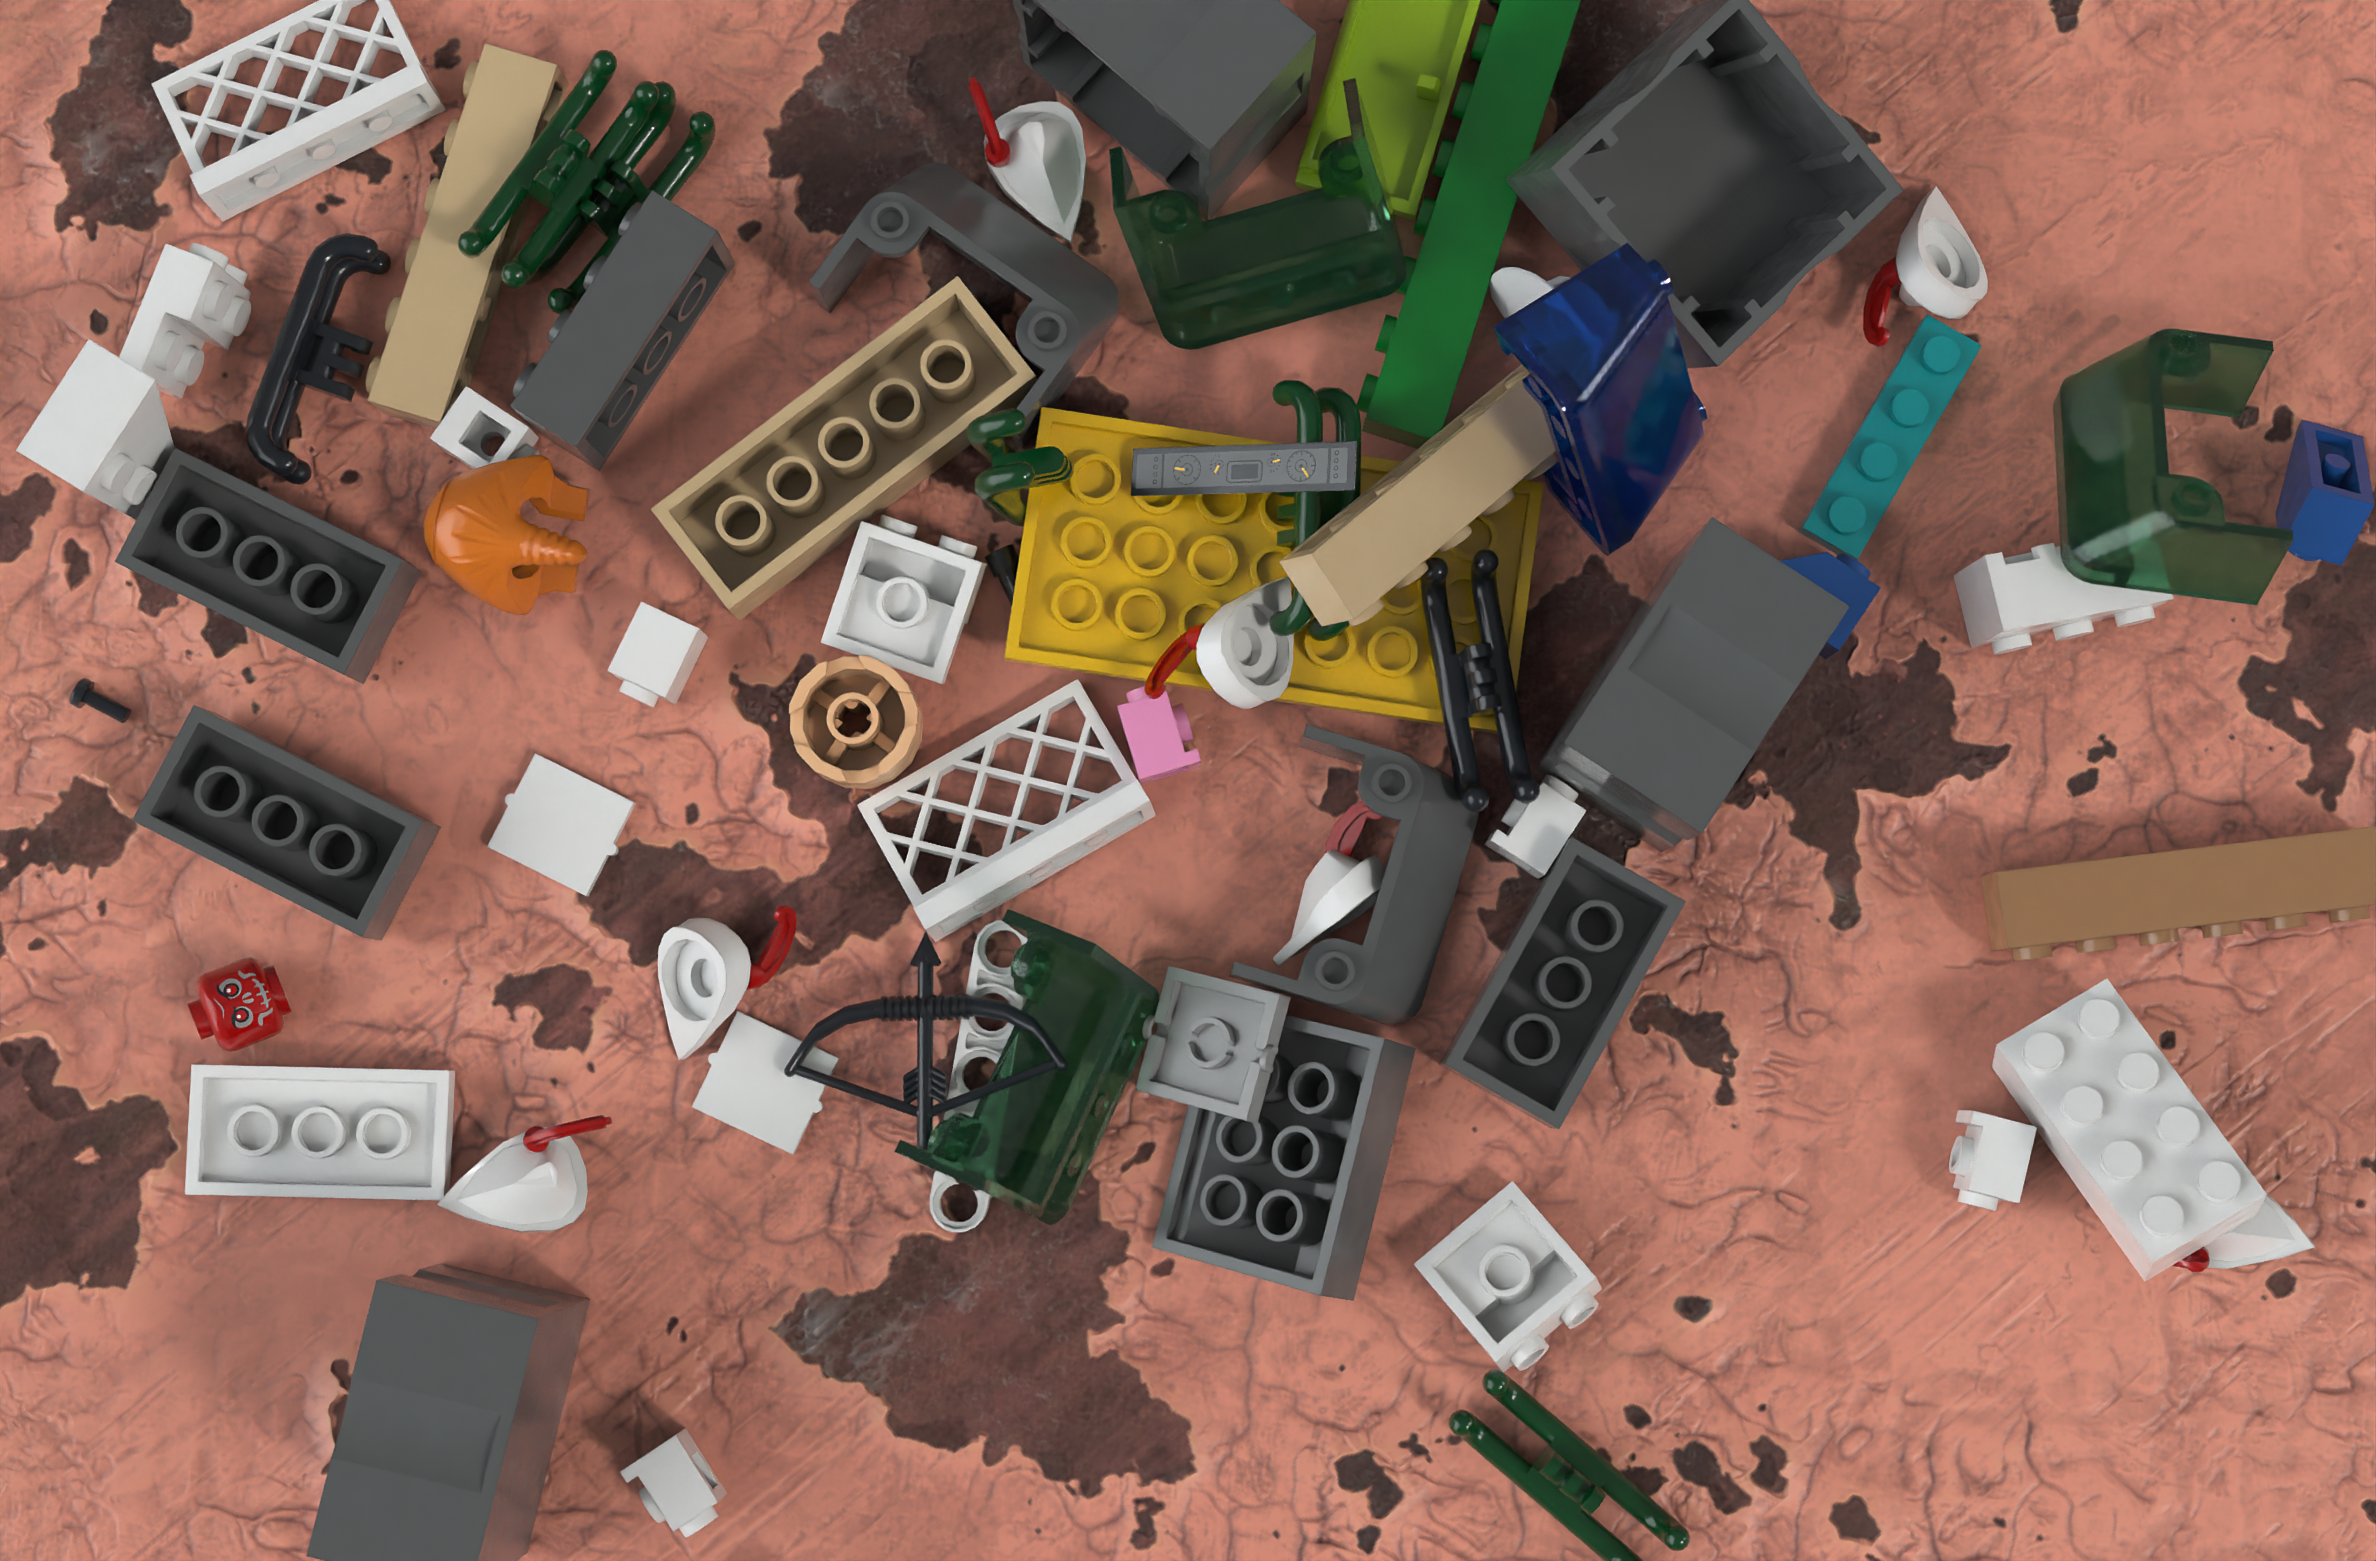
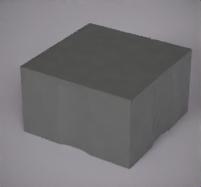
M1013 0V6L1021 24L1018 37L1022 61L1087 118L1115 139L1139 163L1207 222L1306 114L1317 32L1280 0Z
M1710 0L1686 9L1505 180L1665 369L1720 366L1786 302L1795 286L1811 269L1831 255L1838 253L1904 190L1851 124L1820 98L1806 78L1797 58L1749 0Z
M1711 517L1669 562L1534 769L1544 776L1548 774L1564 782L1579 794V799L1660 852L1676 846L1682 839L1689 840L1702 834L1850 606Z
M437 1264L419 1269L413 1276L398 1274L376 1280L351 1378L342 1424L331 1457L306 1556L324 1561H517L526 1555L590 1299L445 1264Z

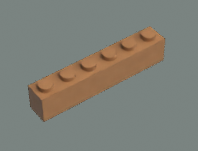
M2376 826L2015 869L1982 875L1981 882L1991 951L2012 949L2013 961L2053 957L2051 944L2075 941L2076 952L2079 954L2116 949L2114 936L2138 934L2140 946L2180 941L2178 932L2180 928L2202 926L2203 938L2243 934L2242 921L2265 918L2267 931L2307 926L2305 913L2328 911L2330 923L2370 918L2369 906L2376 905Z

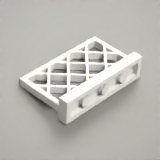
M319 0L152 83V87L193 173L190 177L199 196L222 222L446 111L391 0H375L379 11L370 32L345 25L351 8L368 0ZM388 28H389V30H390V32H391L393 38H390V37H386V36H385L386 31H387ZM309 29L325 33L314 60L289 53L295 37ZM339 38L365 44L354 71L329 64ZM379 48L402 54L408 66L384 79L369 75ZM253 57L268 61L257 88L233 81L241 63ZM284 65L308 72L298 99L273 92ZM323 76L349 83L341 100L327 107L313 103ZM197 85L212 88L201 116L181 111L174 96ZM228 93L252 100L241 127L217 121ZM267 104L291 110L292 113L285 128L271 135L257 132ZM188 125L196 127L193 136ZM211 132L236 139L229 156L206 166L202 153Z
M1078 679L857 805L914 907L913 909L924 929L935 942L1156 816L1148 796L1131 771ZM1076 701L1086 718L1079 743L1047 736L1046 732L1051 715ZM1039 722L1036 733L1025 730ZM1092 732L1096 735L1103 749L1089 746ZM1009 738L1032 743L1023 775L991 767L998 744ZM1042 746L1076 753L1067 785L1034 778ZM983 754L981 764L970 762V760ZM1085 756L1111 762L1122 780L1099 794L1076 788ZM955 769L977 774L968 807L936 799L942 776ZM988 777L1020 785L1011 817L978 809ZM928 785L925 796L914 793ZM1030 788L1063 796L1056 819L1045 825L1021 820ZM1073 798L1085 801L1070 810ZM900 800L922 806L912 838L887 832L878 813ZM932 809L965 816L955 849L923 841ZM975 819L1008 827L1002 849L988 858L966 852ZM1018 830L1029 833L1015 842ZM895 844L909 848L905 862ZM923 851L951 858L952 862L946 882L922 894L912 877L919 852ZM962 862L974 864V866L959 874Z

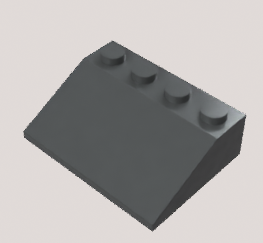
M1286 1015L1278 1044V1053L1275 1055L1273 1072L1270 1074L1258 1123L1188 1105L1152 1248L1319 1296L1354 1301L1416 1048L1385 1038Z

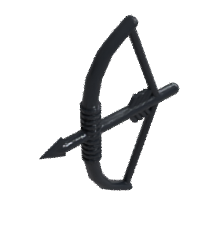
M925 932L910 962L913 967H918V995L914 997L907 995L905 998L904 996H898L897 998L890 996L889 999L887 996H882L881 999L844 1006L815 1024L786 1065L784 1074L787 1077L798 1075L917 1117V1147L919 1150L926 1152L933 1145L934 1116L1055 1069L1065 1071L1068 1068V1063L1035 1017L1004 1001L970 996L969 994H963V996L955 994L954 997L952 994H948L946 997L945 995H938V997L933 995L934 966H940L941 961L927 932ZM979 1016L1006 1021L1034 1036L1046 1050L1051 1060L947 1100V1075L933 1066V1020H937V1018L939 1020H945V1018L953 1020L954 1017L956 1020H961L962 1017L964 1020H969L970 1017ZM876 1018L881 1019L882 1022H887L888 1020L893 1022L897 1019L898 1021H904L905 1019L906 1021H912L913 1018L917 1021V1067L903 1076V1101L801 1066L818 1041L845 1025ZM917 1099V1106L910 1104ZM933 1099H935V1100L938 1101L939 1103L936 1104V1105H933Z

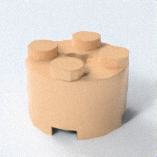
M858 655L859 657L843 656L830 662L824 661L819 663L800 680L789 703L790 732L797 753L822 778L844 788L863 790L877 788L894 780L912 763L922 742L923 715L914 692L890 665L868 655ZM865 709L871 711L866 718L871 725L864 734L855 732L851 737L844 736L849 728L842 721L849 711L858 716Z

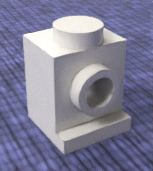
M467 386L430 437L441 449L472 469L499 461L539 455V451L533 448L539 437L528 426ZM494 437H503L505 441L494 456H488L486 454L488 441Z
M1546 774L1539 785L1540 794L1534 802L1524 804L1516 799L1513 800L1501 820L1510 826L1507 834L1497 829L1484 844L1537 879L1547 873L1586 812L1584 808L1574 803L1579 794L1564 782Z
M1958 1110L1955 1122L1967 1125L1965 1137L1959 1135L1956 1138L1949 1161L1950 1173L1956 1174L1953 1188L1960 1190L1957 1202L1996 1211L1999 1200L2020 1203L2037 1127L1977 1111Z
M686 1428L620 1471L627 1483L637 1476L640 1478L645 1487L639 1490V1494L644 1506L653 1519L658 1523L666 1520L673 1532L679 1528L685 1538L718 1517L713 1505L727 1494Z

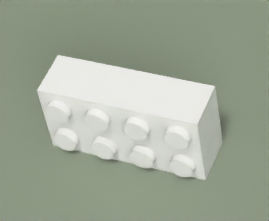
M2108 979L2103 980L1996 1044L1992 1064L1993 1070L2032 1125L2037 1127V1132L2144 1282L2257 1214L2267 1193Z

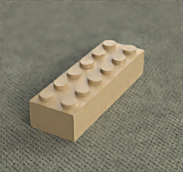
M957 276L668 495L651 510L727 609L740 621L858 531L861 521L870 522L968 447L970 443L967 439V427L973 420L988 413L1006 409H1017L1036 383V375Z

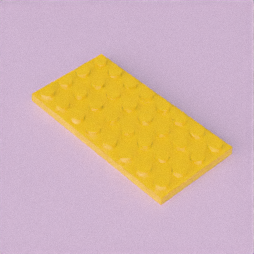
M1041 407L1036 448L1048 446L1059 448L1072 462L1074 473L1068 481L1029 488L1004 661L1146 682L1161 655L1190 626L1206 623L1223 605L1262 584L1289 577L1279 561L1292 552L1295 547L1277 546V532L1294 529V522L1278 521L1277 507L1294 503V497L1279 496L1277 492L1131 496L1133 449L1284 443ZM1361 455V495L1402 461ZM1526 480L1519 481L1511 488L1515 497L1507 505L1490 515L1482 516L1480 514L1468 525L1472 533L1464 541L1447 551L1439 552L1437 550L1425 560L1426 562L1430 558L1438 557L1443 559L1448 566V574L1446 576L1447 598L1457 654H1459L1465 647L1481 643L1471 584L1472 560L1475 554L1483 549H1489L1496 553L1499 559V565L1496 569L1497 589L1515 690L1518 680L1544 483ZM1421 577L1403 588H1391L1380 598L1384 606L1377 614L1359 625H1349L1337 637L1326 641L1314 640L1308 632L1309 623L1301 631L1294 633L1293 665L1288 686L1280 697L1273 699V701L1444 726L1423 609ZM1290 579L1291 595L1293 599L1295 585ZM1192 650L1163 683L1165 685L1215 692L1203 676L1197 663L1196 650ZM1494 714L1469 718L1471 730L1497 734Z

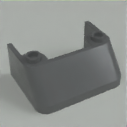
M939 162L926 163L871 198L865 204L810 279L809 284L820 307L831 313L874 253L889 258L904 256L913 251L929 231L1030 302L1018 320L1016 339L1023 356L1044 372L1017 407L1018 410L1025 414L1026 427L1021 433L1011 437L1012 441L1023 449L1039 427L1041 407H1054L1115 323L1120 309L1117 287L1106 274L951 166Z
M1307 724L1300 747L1362 766L1358 778V791L1365 806L1377 815L1400 821L1363 945L1337 938L1318 942L1305 955L1297 980L1234 961L1229 977L1381 1024L1396 1025L1404 1023L1414 1017L1422 1006L1479 812L1469 811L1462 805L1457 793L1454 777L1403 753Z

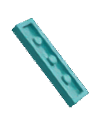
M1928 314L1921 320L1799 528V533L1837 555L1841 553L1855 560L1858 559L1982 345Z

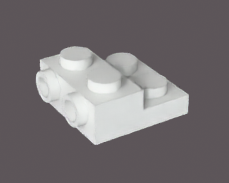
M191 243L188 252L165 244L120 354L121 359L156 379L160 392L182 399L187 385H193L201 374L204 365V352L202 351L204 343L207 342L229 350L233 337L242 334L251 314V303L248 301L251 292L243 286L248 274L227 264L229 258L224 254L197 243Z
M881 514L878 526L861 521L820 643L855 655H868L893 668L944 684L964 624H968L987 563L974 559L978 547L941 535L938 547L914 539L918 526L883 514Z
M1513 1181L1414 1263L1422 1276L1454 1312L1502 1372H1505L1513 1364L1519 1371H1522L1537 1362L1549 1348L1544 1338L1563 1322L1569 1329L1583 1323L1597 1309L1599 1303L1594 1296L1602 1290L1596 1276Z

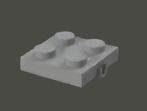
M1168 966L1155 1015H1149L1143 1025V1037L1148 1040L1135 1090L1258 1123L1270 1074L1273 1072L1275 1055L1278 1053V1044L1291 997ZM1155 1022H1157L1158 1029L1157 1032L1153 1035L1151 1033L1152 1025Z

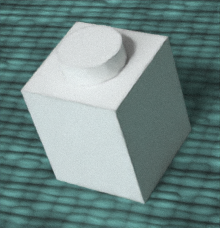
M641 602L607 671L623 680L619 692L654 708L658 698L676 705L708 636L699 628Z

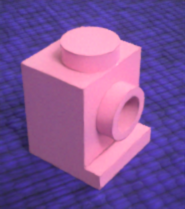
M1145 686L1126 693L1129 703L1119 705L1117 709L1139 783L1143 785L1200 768L1201 759L1198 749L1185 752L1182 743L1193 740L1183 703L1171 707L1166 691L1159 698L1150 699L1145 693Z

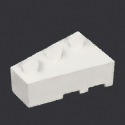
M88 339L16 451L84 493L137 520L175 447L156 379Z
M2155 525L2083 538L2080 542L2057 547L2054 546V543L2039 545L2031 548L2032 552L2007 558H2003L2002 552L1984 555L1954 575L1971 649L1991 644L1994 655L2032 646L2030 636L2053 631L2055 641L2094 632L2092 622L2115 617L2117 627L2146 622L2156 618L2153 608L2174 599Z

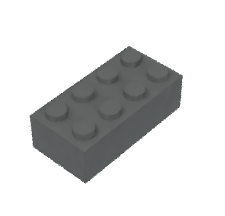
M653 190L643 204L636 202L627 211L618 230L621 238L608 258L602 255L593 263L583 283V288L586 289V292L573 311L566 309L559 315L548 335V341L551 345L538 365L534 362L530 363L522 371L513 388V395L516 398L511 407L537 433L598 471L601 470L735 265V261L716 229Z
M174 448L115 560L116 563L362 684L365 683L422 573L405 560L177 448Z
M193 705L132 821L363 938L381 941L441 826L217 713Z
M1569 838L1541 880L1439 1065L1547 1127L1560 1129L1686 901L1575 838Z

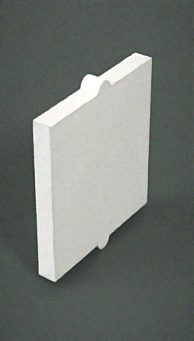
M535 753L515 793L508 794L505 797V803L508 807L487 847L585 896H589L608 857L615 856L618 853L619 849L616 842L636 803Z
M737 1011L718 1053H711L708 1057L711 1067L692 1108L790 1154H795L813 1114L821 1112L823 1109V1103L820 1099L826 1085L798 1075L787 1077L784 1074L786 1065L802 1043V1040ZM814 1047L801 1066L832 1076L840 1058Z

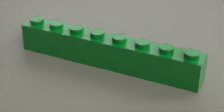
M1488 0L1500 6L1493 26L1483 22L1480 24L1470 55V59L1481 62L1475 83L1462 80L1451 117L1462 120L1455 142L1443 138L1432 175L1443 178L1436 200L1424 197L1413 233L1424 237L1417 259L1405 255L1394 288V292L1405 295L1398 318L1387 314L1385 316L1375 351L1384 353L1386 356L1379 377L1367 373L1359 395L1357 408L1359 411L1367 413L1362 428L1363 432L1418 449L1443 428L1518 196L1505 180L1531 156L1581 0Z

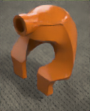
M543 455L510 459L481 466L463 473L451 481L449 480L434 496L425 515L424 539L435 565L440 567L462 589L477 599L514 615L529 614L537 596L553 591L574 593L576 591L579 563L584 562L588 554L586 547L577 540H569L565 535L559 536L555 531L549 532L547 528H539L536 524H529L520 515V508L524 502L529 500L536 507L539 514L584 521L590 489L571 485L554 475L550 460Z

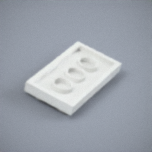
M191 1064L185 1194L441 1200L450 1190L455 1071Z

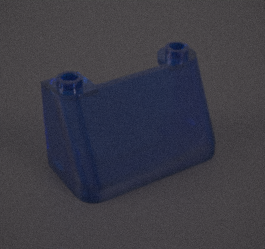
M1628 243L1493 326L1502 351L1507 356L1512 353L1529 371L1527 377L1522 379L1524 389L1542 408L1559 460L1543 473L1548 491L1592 542L1607 556L1632 540L1704 436L1702 422L1708 418L1702 402L1693 391L1668 296L1674 293L1672 282L1659 262L1655 259L1646 262Z

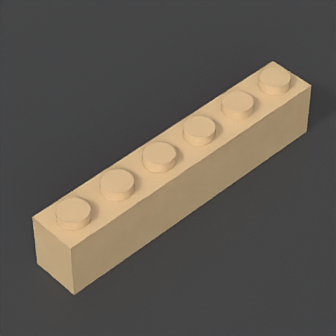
M485 43L479 61H472L467 69L463 84V94L467 99L460 120H452L444 140V154L448 157L441 178H434L426 193L424 211L428 215L421 238L415 237L409 245L405 259V271L409 275L402 296L394 297L386 315L385 329L389 336L382 356L377 355L374 357L366 376V391L370 392L367 401L383 414L436 429L466 386L470 388L504 285L501 272L503 267L511 262L532 197L530 195L525 197L494 241L479 257L468 258L464 256L458 248V239L463 232L468 231L563 103L569 83L557 64Z
M1575 338L1540 349L1285 556L1279 563L1321 626L1348 621L1351 626L1359 625L1373 617L1383 608L1384 603L1380 598L1391 588H1403L1421 577L1429 568L1425 560L1437 550L1439 552L1447 551L1464 541L1472 533L1468 524L1480 514L1482 516L1490 515L1507 505L1515 497L1511 488L1523 478L1526 481L1531 480L1550 469L1557 462L1554 452L1565 443L1566 445L1575 444L1593 433L1599 427L1595 418L1615 401Z

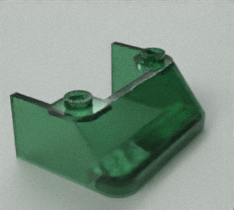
M1356 78L1343 81L1352 135L1331 142L1321 152L1317 164L1319 179L1322 188L1203 221L1196 202L1184 192L1167 189L1140 196L1122 147L1109 149L1113 210L1161 332L1170 344L1182 349H1200L1379 299L1394 293L1403 284L1407 273L1404 251L1379 151Z
M2163 329L2064 379L2053 403L2060 553L2065 568L2074 577L2096 585L2257 605L2294 541L2293 530L2227 522L2224 501L2220 493L2211 484L2192 476L2170 474L2164 408L2239 418L2274 351L2273 341L2182 329Z
M1007 909L1002 921L1028 939L1016 951L1010 970L1011 976L1014 979L1016 993L1026 999L1022 1011L1035 1017L1067 1061L1068 1068L1065 1071L1058 1069L1049 1071L981 1098L972 1117L959 1112L947 1120L941 1121L934 1128L930 1136L928 1152L903 1140L899 1141L894 1152L1045 1224L1054 1225L1070 1209L1146 1043L1142 1033L1143 1025L1149 1015H1155L1159 1002V993L1155 987L1097 944ZM1014 1026L988 1084L1051 1060V1058L1034 1036Z

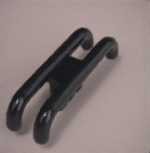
M345 233L329 237L315 247L306 262L248 414L245 434L250 452L259 464L293 484L301 485L308 482L312 474L309 464L297 459L294 453L287 450L286 446L287 434L305 387L351 402L355 389L346 383L334 381L335 372L360 378L364 366L342 357L343 351L347 348L359 354L369 355L373 342L366 338L329 326L344 284L350 276L362 271L382 275L391 268L389 255L378 249L375 240L363 235Z
M1483 549L1478 551L1472 560L1471 584L1481 643L1465 647L1457 654L1446 589L1448 566L1441 558H1430L1425 562L1429 568L1421 576V594L1452 772L1459 799L1462 805L1472 812L1484 810L1489 803V795L1482 787L1469 718L1494 714L1503 767L1510 792L1517 801L1524 804L1532 803L1538 798L1540 787L1532 778L1506 641L1496 580V569L1499 565V559L1494 551Z

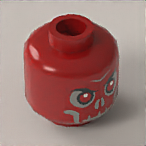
M251 957L241 959L201 975L197 981V992L200 999L188 1003L201 1040L214 1035L219 1046L229 1052L237 1051L276 1036L283 1029V1015L292 1012L274 965L263 968L257 959Z

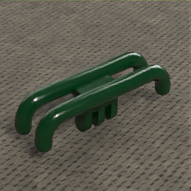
M600 50L593 55L589 66L573 90L468 231L463 232L458 239V248L464 256L468 258L479 257L494 241L527 195H530L549 210L515 257L502 269V280L512 289L523 287L535 274L579 214L578 207L585 198L590 199L595 192L594 187L601 179L607 176L610 167L626 150L660 97L658 87L650 81L640 82L620 114L587 157L591 144L583 135L575 130L600 97L617 68V59L608 50Z
M660 81L655 83L659 89L660 97L650 116L620 158L610 167L607 176L601 179L594 187L595 192L590 199L585 198L578 207L580 212L535 274L525 284L531 285L548 275L589 224L608 238L578 277L566 289L557 288L550 292L548 305L557 314H561L566 309L574 310L586 292V289L583 288V283L589 269L600 256L604 255L608 258L620 240L621 236L618 234V230L627 211L636 202L643 204L652 190L671 201L701 164L712 146L716 132L713 117L704 111L694 113L690 118V132L684 144L648 189L644 186L633 169L657 141L673 116L676 107V93L674 88L667 82Z
M1283 380L1273 387L1272 396L1277 404L1281 406L1292 405L1295 408L1297 416V443L1323 442L1322 413L1328 412L1332 413L1335 418L1336 442L1357 441L1355 490L1277 492L1279 496L1294 497V503L1277 507L1278 521L1294 522V529L1277 532V546L1296 548L1361 495V419L1354 399L1344 390L1334 387H1323L1314 391L1300 380ZM1296 587L1289 607L1274 613L1269 621L1273 634L1281 637L1299 632L1309 623V635L1317 641H1326L1341 635L1350 624L1348 621L1321 626L1316 617L1313 618L1314 614Z
M1006 409L988 413L973 420L967 427V439L993 465V468L987 469L977 476L975 480L976 494L1009 523L1024 527L1027 502L1020 499L1019 490L1068 481L1074 473V466L1064 453L1054 446L1016 452L1003 437L1021 433L1026 427V417L1018 409Z
M1497 1369L1489 1370L1483 1377L1482 1385L1488 1394L1494 1397L1548 1444L1532 1464L1469 1411L1460 1409L1451 1414L1449 1427L1454 1434L1468 1443L1604 1561L1644 1560L1591 1515L1603 1502L1606 1496L1603 1491L1669 1549L1681 1551L1688 1546L1690 1535L1681 1523L1504 1372Z

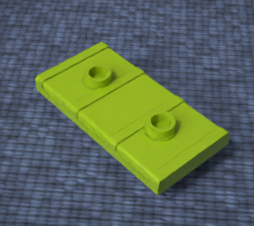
M1481 0L1348 1L1299 162L1295 180L1296 187L1406 219L1416 220Z

